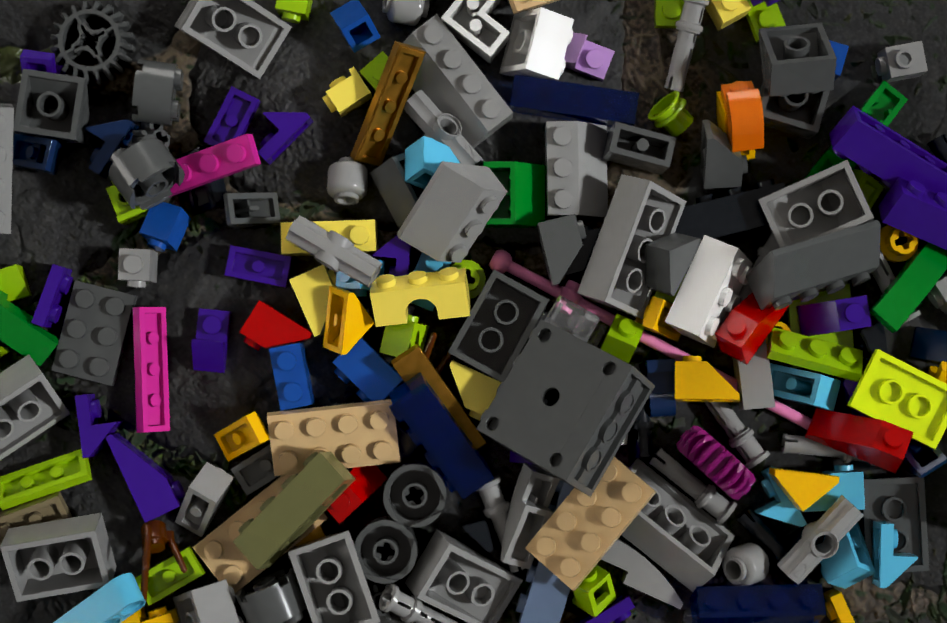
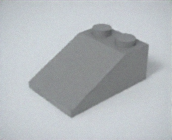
M190 0L174 26L258 79H261L292 26L252 0Z
M848 160L758 199L780 248L874 220Z
M436 530L404 583L417 599L467 623H497L523 580L464 543Z

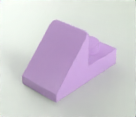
M573 32L572 40L567 46L564 57L566 61L565 67L603 82L615 51L586 40L588 36L586 34Z

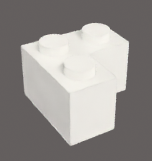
M455 0L441 17V20L456 38L488 63H491L509 41L510 32L489 16L501 0Z

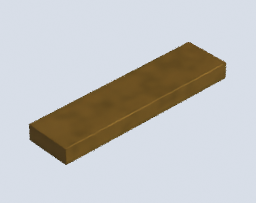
M397 41L394 42L350 155L355 161L377 166L382 164L426 52L423 49Z
M415 344L391 360L396 371L460 460L486 443L481 433L476 429L474 423L418 344Z

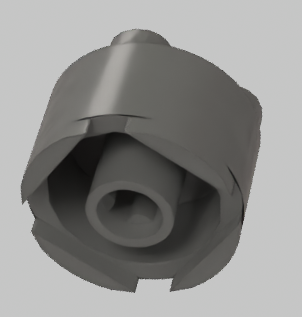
M138 59L137 64L143 69L135 71L132 106H137L136 111H138V114H132V121L172 126L173 121L179 122L181 104L179 100H176V91L183 90L184 73H182V69H178L176 63Z
M153 134L144 136L138 143L127 149L120 148L116 150L110 157L112 165L109 169V178L132 209H135V206H139L142 210H146L159 205L173 194L170 191L173 185L177 183L180 186L184 180V170L163 142Z
M409 462L399 466L389 476L383 491L384 506L390 517L398 523L400 522L405 526L414 528L424 527L434 522L442 513L447 499V487L443 476L433 466L423 462ZM414 486L416 490H423L424 493L420 496L421 501L417 502L415 498H408L407 495L411 492L410 487Z
M390 516L371 520L361 530L354 544L365 577L380 584H391L404 578L413 569L418 555V540L412 527L405 526L400 522L398 523ZM385 542L390 543V548L395 550V552H390L388 557L383 556V550L378 549V546L382 547Z
M289 568L287 574L284 569L266 574L252 581L253 588L246 592L243 587L235 594L247 623H296L304 617L302 611L307 608L293 568Z

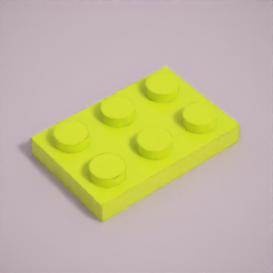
M875 349L847 406L870 418L884 420L914 432L912 439L931 449H936L947 428V384L879 349Z

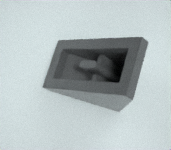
M277 192L223 194L227 226L232 229L271 225L281 222Z
M675 232L645 244L647 287L653 291L675 296L702 240Z

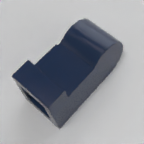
M675 359L643 360L646 378L655 385L648 398L650 417L675 416Z

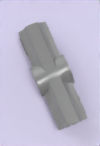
M422 89L414 93L406 101L404 110L425 133L424 136L449 146L461 164L479 166L483 162L482 157L461 135L462 125L460 121L449 113H442Z
M300 215L293 221L288 230L287 241L313 255L314 259L325 267L337 273L341 271L368 288L377 278L383 265L379 260L354 247V244L344 236L332 230L328 232Z
M841 495L818 521L810 522L804 527L802 538L778 562L777 566L799 585L823 559L830 558L836 554L839 549V541L864 514ZM825 535L824 541L815 545L817 538Z

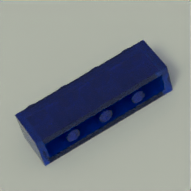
M515 75L510 109L515 113L569 121H582L607 125L609 127H612L615 122L634 126L639 93Z
M421 372L389 393L392 405L389 406L391 412L399 422L405 420L410 428L407 432L417 446L422 443L428 451L424 454L433 469L439 467L445 474L442 478L451 493L457 490L462 499L494 479L489 465Z
M822 584L696 587L690 597L692 623H820L826 616Z

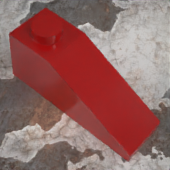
M751 293L732 309L716 331L715 336L720 350L747 365L789 306L780 310H774V307L761 310L754 294Z
M816 408L805 437L896 473L904 460L914 432L880 419Z

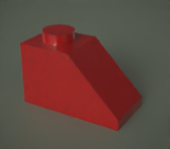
M260 300L239 331L246 336L243 342L260 351L261 347L270 349L311 340L314 337L312 331Z
M377 465L355 467L350 471L356 480L327 509L339 524L388 479Z

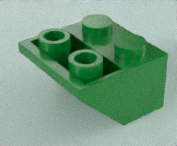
M483 161V166L489 167L508 191L484 228H537L539 222L545 221V165L516 161Z

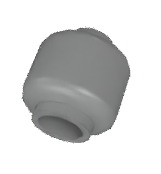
M383 0L382 12L386 13L388 20L393 23L415 26L421 17H427L429 11V0Z
M342 157L338 162H334L329 166L327 193L330 197L334 198L336 203L354 205L366 196L368 170L364 165L358 163L352 157Z
M743 543L731 548L726 552L722 561L723 572L727 580L737 587H749L765 579L769 572L770 564L767 554L759 545L754 543Z

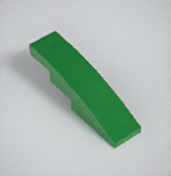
M884 80L860 107V110L888 127L908 99ZM830 144L805 178L845 160L833 152L832 145ZM847 158L846 160H848L853 170L857 163Z
M924 241L916 253L898 271L899 274L884 290V295L870 309L869 312L891 333L898 331L946 271L947 250Z
M0 290V340L24 357L29 354L38 366H41L58 345L59 338L38 325L31 323L33 316L7 301L8 295Z

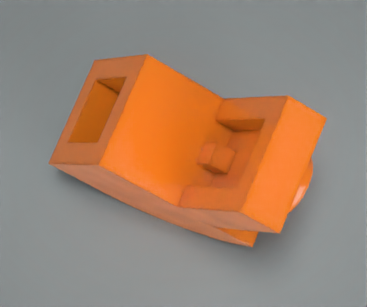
M735 81L729 84H721V97L727 113V136L732 152L764 148V115L759 88L755 89L752 81Z

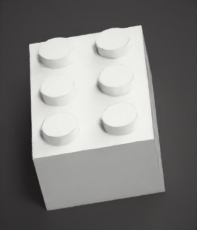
M704 235L665 322L680 334L714 348L717 343L715 333L732 309L739 304L740 296L738 295L743 284H748L746 276L753 269V263L739 248Z

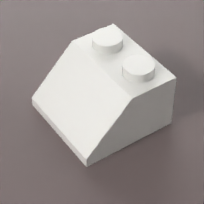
M542 7L514 14L509 41L506 44L499 73L542 82L559 80L566 65L564 59L566 49L573 37L572 25L574 19Z

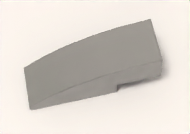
M765 339L747 365L732 357L734 378L737 379V389L740 394L739 410L775 407L771 368L767 358Z
M523 463L514 489L506 520L500 559L503 563L526 569L531 568L535 557L525 547L553 514L548 507L560 480L545 470L531 464Z
M618 538L601 560L624 570L620 578L623 584L678 609L682 608L683 602L662 573L647 558L626 542Z

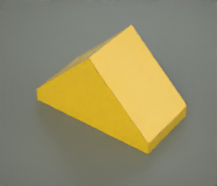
M329 286L323 348L340 355H346L375 322L353 292L337 286Z
M769 467V475L796 509L803 512L839 484V477L835 475Z

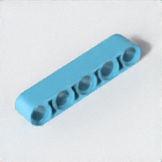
M125 573L110 580L53 623H121L146 604V601L132 573Z

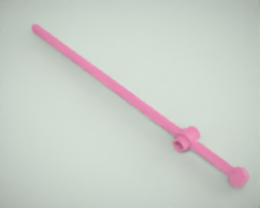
M496 250L489 263L492 271L495 269L502 274L508 272L556 297L557 302L554 308L565 315L571 316L573 310L578 309L611 326L616 316L587 301L578 294L579 283L568 280L565 287L559 285L551 287L550 280L513 262L512 256L505 250ZM643 331L639 342L671 359H675V361H682L683 356L690 355L646 331ZM713 367L738 392L737 379ZM775 400V407L766 408L808 430L812 420Z

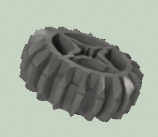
M83 1L82 10H79L75 5H71L70 8L73 14L68 16L63 12L60 16L65 20L64 23H53L54 27L59 31V34L50 35V39L58 43L50 47L52 53L59 54L55 58L56 64L58 66L63 65L61 71L65 75L72 73V76L86 78L87 85H91L93 79H95L97 84L103 85L105 75L110 81H115L113 72L117 70L121 74L125 73V69L121 66L122 62L132 63V59L126 53L135 52L136 49L128 43L135 39V35L132 32H127L131 28V24L128 21H123L124 15L120 11L114 13V7L110 4L103 8L100 1H95L91 9L90 4L87 1ZM104 21L111 24V27L93 30L87 22ZM78 29L79 37L77 41L71 44L72 37ZM89 34L97 40L94 41L97 43L95 47L97 52L88 46L91 45L89 43L91 40ZM116 38L115 48L108 58L107 48L110 44L114 43ZM93 56L99 65L82 66L77 64L75 59Z

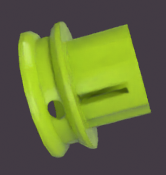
M673 91L660 99L648 114V119L655 121L654 126L656 128L664 127L671 136L675 137L682 134L694 120L685 109L687 100L680 98V92Z
M462 260L461 263L455 262L450 267H456L457 269L466 268V271L471 272V278L475 279L474 284L468 283L470 299L476 298L485 286L486 276L484 270L478 263L472 260Z

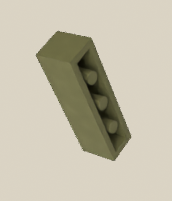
M314 452L304 461L303 465L305 467L298 475L290 476L282 484L283 490L276 497L273 496L260 507L262 512L255 519H249L239 528L240 535L233 543L257 570L270 568L356 480L332 452Z

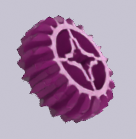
M693 425L688 431L686 430L676 444L679 452L732 499L739 500L743 495H746L756 481L754 474L699 426Z

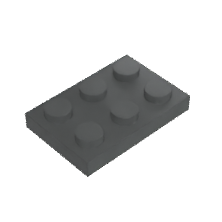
M75 280L51 371L114 386L133 316L132 307H135L138 296Z
M924 477L864 478L865 510H860L864 514L861 518V531L871 561L873 554V521H887L893 523L894 529L898 531V546L894 548V553H911L918 556V559L904 572L930 571Z

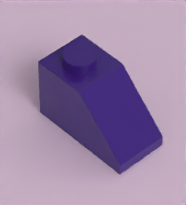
M867 295L796 306L800 334L813 336L872 326Z

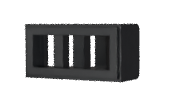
M879 321L872 322L871 327L859 328L853 332L860 350H863V357L867 364L875 349L888 354L884 325Z

